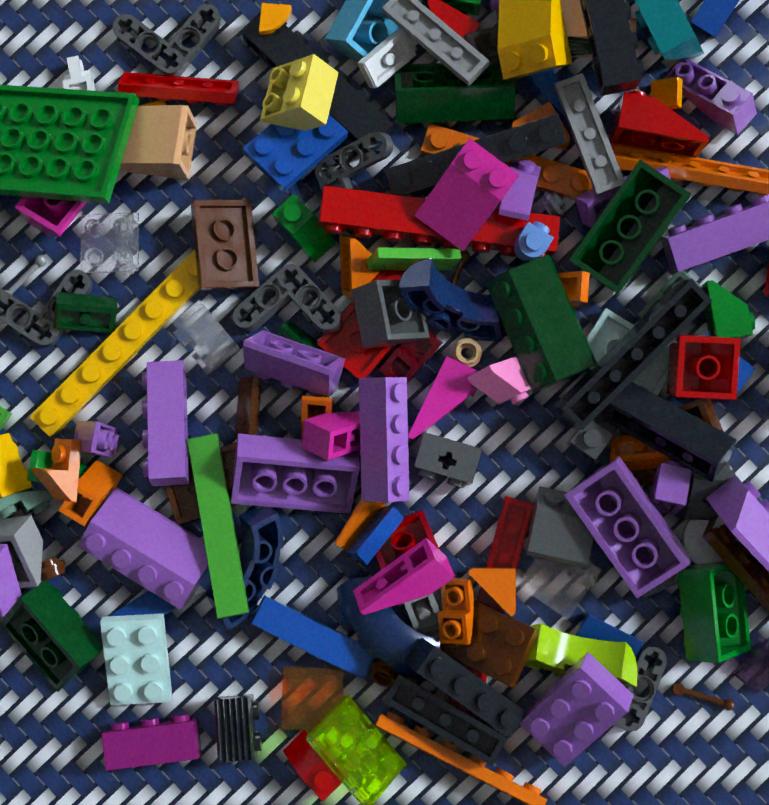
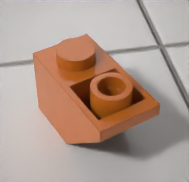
M96 460L78 480L77 502L64 501L58 511L79 524L88 526L115 490L123 474Z

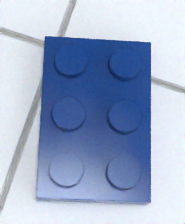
M330 114L328 115L326 125L307 131L270 124L242 149L243 154L281 191L286 192L348 138V131Z

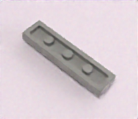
M389 0L382 7L383 14L468 86L489 66V60L420 1Z
M583 73L555 83V92L595 196L620 188L625 180Z

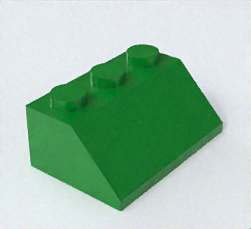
M724 561L693 564L679 571L677 585L680 589V615L683 619V645L686 649V659L689 661L720 663L750 651L751 643L745 585Z

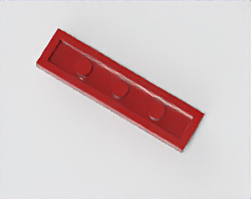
M124 72L118 82V92L136 93L139 99L152 97L160 101L177 99L185 100L192 104L214 102L219 106H227L236 102L239 94V81Z

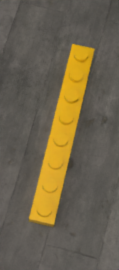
M195 249L30 416L50 438H54L199 291Z

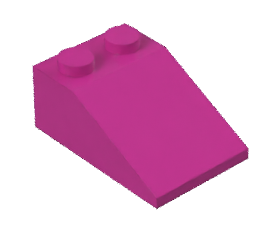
M469 138L414 216L461 251H464L519 177V174Z

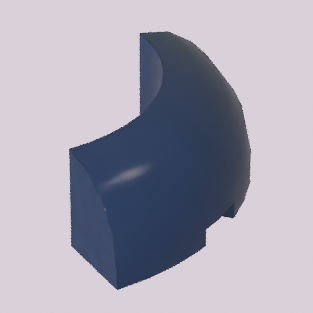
M432 258L413 264L403 273L399 283L402 297L413 312L419 311L427 317L428 324L446 333L449 329L465 333L464 338L481 341H502V321L490 295L470 292L453 285L437 271Z
M259 508L239 515L242 527V544L239 555L249 613L220 619L227 631L240 624L257 609L258 601L267 589H271L280 568L278 566L280 549H283V532L278 512L273 509ZM211 589L206 594L216 613L213 589Z
M372 576L355 578L338 586L336 589L341 612L346 623H351L354 631L359 636L360 640L358 642L374 659L379 657L385 663L392 666V671L405 677L427 681V679L406 665L405 661L422 637L438 649H440V639L415 631L405 624L391 607L363 615L359 610L353 590Z

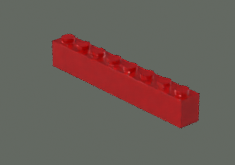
M323 186L318 228H324L326 233L342 234V231L354 232V236L360 238H371L372 235L384 236V240L391 242H400L404 238L413 240V243L417 245L428 246L431 245V242L443 243L444 248H457L414 216L426 199ZM495 208L467 246L472 247V251L478 253H489L490 250L501 251L503 256L516 257L514 241L522 227L527 222L533 224L534 221H538L546 225L550 229L548 234L554 237L546 252L540 257L550 255L551 257L558 249L560 216L530 213L529 219L526 221L499 215L500 209Z

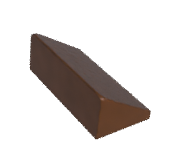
M258 376L245 377L239 380L235 426L236 437H238V434L258 435L262 381Z

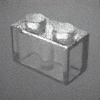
M200 300L172 322L177 328L173 334L184 347L188 343L196 351L192 357L202 369L208 366L214 372L240 350L239 346Z

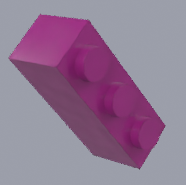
M189 714L171 716V721L159 722V717L141 720V725L129 726V721L110 724L111 729H107L102 733L106 771L194 760L202 755L198 717L190 718Z

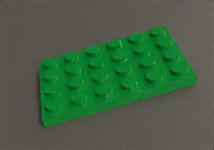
M0 85V195L109 204L140 101L136 93Z

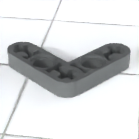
M203 4L193 12L169 43L130 14L119 15L113 22V31L121 43L163 75L181 76L219 30L222 20L215 6ZM212 14L214 21L212 23L207 21L203 25L202 16L209 17ZM123 25L127 27L131 25L134 33L138 35L136 40L129 32L123 33L121 27ZM200 27L202 28L204 35H201V33L199 32L198 29H200ZM186 35H195L198 41L194 47L186 48L182 45V40ZM149 39L156 41L157 47L153 52L146 53L142 51L143 42ZM162 53L171 61L176 58L178 66H170L167 69L168 66L165 60L161 58Z
M372 132L326 156L315 167L316 178L321 190H323V186L353 189L350 177L391 155L393 151L391 137L386 133ZM377 141H382L383 145L379 147L380 151H366V149L376 146ZM353 150L357 151L360 157L359 163L355 167H352L348 162V156ZM341 165L342 168L332 171L331 176L326 175L329 166ZM342 231V234H340L359 238L354 236V232Z
M294 264L282 267L240 303L233 312L234 323L240 330L247 333L257 330L291 300L325 334H334L343 325V317L338 308L306 273ZM289 275L296 277L302 286L299 290H297L292 282L288 281L287 277ZM268 292H275L277 294L276 301L271 305H264L262 302L263 296ZM316 293L318 299L315 304L311 306L303 304V298L306 294ZM257 303L261 310H263L261 314L254 307V304ZM322 308L330 317L333 316L334 322L332 324L325 322L319 313ZM245 313L251 315L252 320L249 323L242 317Z
M81 270L70 271L64 277L41 313L0 288V300L10 306L7 312L0 307V320L35 343L44 347L52 346L65 331V329H54L56 293L64 292L65 290L71 293L74 289V285L71 283L74 278L79 280L81 277H84L82 282L85 284V287L83 289L77 288L74 294L89 295L93 287L91 277ZM25 309L28 312V320L25 324L17 325L14 323L13 314L16 310ZM34 322L45 329L50 325L49 332L52 333V336L50 338L44 337L40 340L42 334L31 327L34 325Z
M649 645L643 647L636 657L637 680L647 681L649 685L648 693L639 697L633 693V687L625 686L634 695L628 712H630L631 708L634 709L633 714L637 716L636 721H630L627 725L625 724L626 719L622 717L614 726L632 732L637 731L643 725L667 664L666 654L656 646ZM655 651V657L659 659L658 665L652 664L649 673L655 674L652 680L638 672L640 668L644 671L647 670L648 662L644 660L646 654L652 655Z

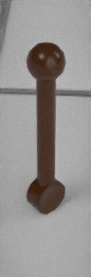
M468 251L460 252L461 260L450 282L453 285H456L464 263L470 259Z
M675 683L672 686V692L679 696L685 694L721 705L727 711H731L735 706L734 701L731 699L722 700L686 689L680 683Z

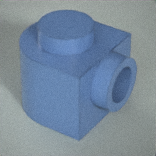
M534 221L533 224L527 222L514 241L516 256L526 262L538 259L546 252L554 238L548 234L550 229L538 221Z

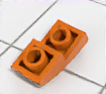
M453 578L441 587L443 610L437 613L440 643L468 645L471 643L473 628V578Z

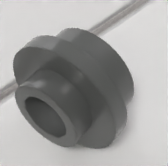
M546 190L544 192L545 196L539 199L541 204L550 215H564L561 210L566 206L556 192L550 195Z

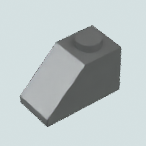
M609 404L583 430L577 429L566 443L590 462L597 459L617 430V427L606 422Z

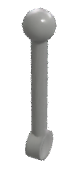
M44 255L37 256L35 263L8 291H4L12 295L40 266L46 265L47 258Z

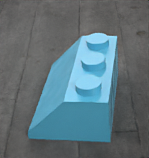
M346 0L325 39L344 56L359 62L392 33L400 29V27L383 14L382 7L389 0Z

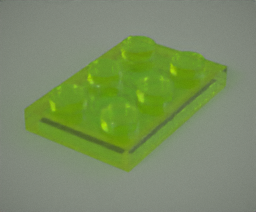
M349 695L342 697L305 738L361 805H374L406 766V762Z

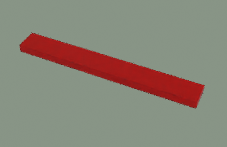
M505 496L485 568H515L517 570L534 507L533 503ZM480 586L476 600L505 613V610ZM459 661L460 665L486 683V674ZM449 697V703L476 718V714L452 697Z

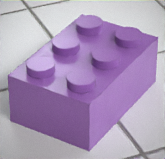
M587 652L527 707V714L520 725L565 767L628 712L634 695Z

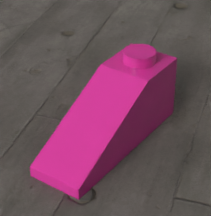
M446 356L408 434V440L414 441L461 405L468 395L474 397L477 388L469 382L467 377L478 371Z
M360 411L324 413L305 419L302 448L326 460L360 450Z
M425 538L354 589L353 592L360 612L366 615L431 595L452 580L455 575L446 555Z

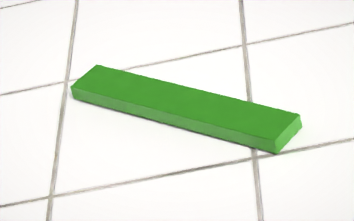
M215 433L187 439L217 619L249 613L219 435Z

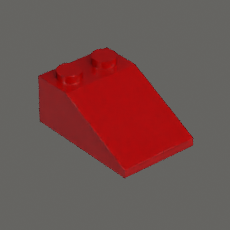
M633 90L629 93L624 92L615 109L609 142L698 157L708 144L709 136L655 97L647 96L642 91Z

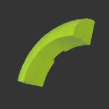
M542 623L531 625V627L539 630V633L524 666L540 670L541 667L545 670L554 671L556 676L561 677L581 657L589 652L624 686L637 687L636 657L627 642L579 637L555 630Z

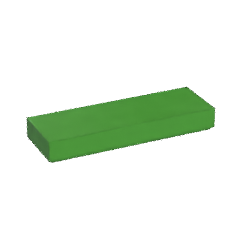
M378 247L367 259L368 270H407L419 261L432 258L437 271H450L461 260V253L458 248Z

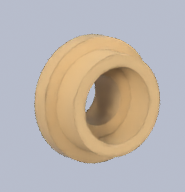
M471 338L459 340L452 350L453 359L469 367L477 365L482 356L481 346ZM465 348L470 349L472 357L464 358L461 355V351Z

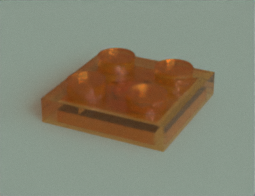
M284 666L281 729L342 731L344 670L329 667Z

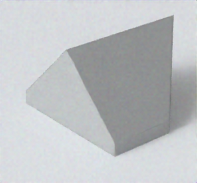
M441 587L431 595L404 603L415 631L426 636L439 632L437 613L443 610Z

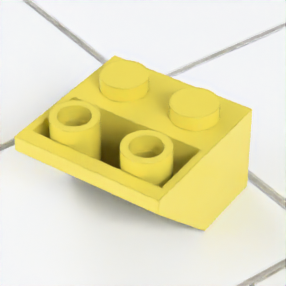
M315 54L273 68L269 76V85L266 97L263 100L260 120L264 123L303 131L326 125L339 72Z

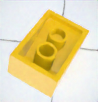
M499 0L497 50L504 80L522 78L573 64L560 0Z

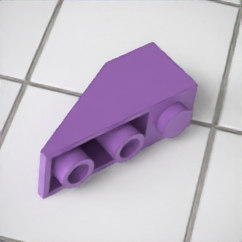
M681 58L664 77L665 79L672 77L683 79L682 95L715 123L737 135L757 114L753 93L687 58Z
M77 421L74 440H82L81 453L113 458L114 452L119 451L121 435L118 434L117 428L102 422Z

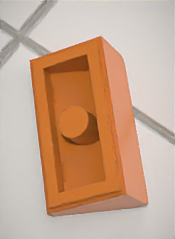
M629 434L612 436L609 463L620 456L630 471L655 469L661 463H666L668 460L674 461Z
M361 498L337 537L335 544L348 550L380 509L385 506L384 502L362 501Z

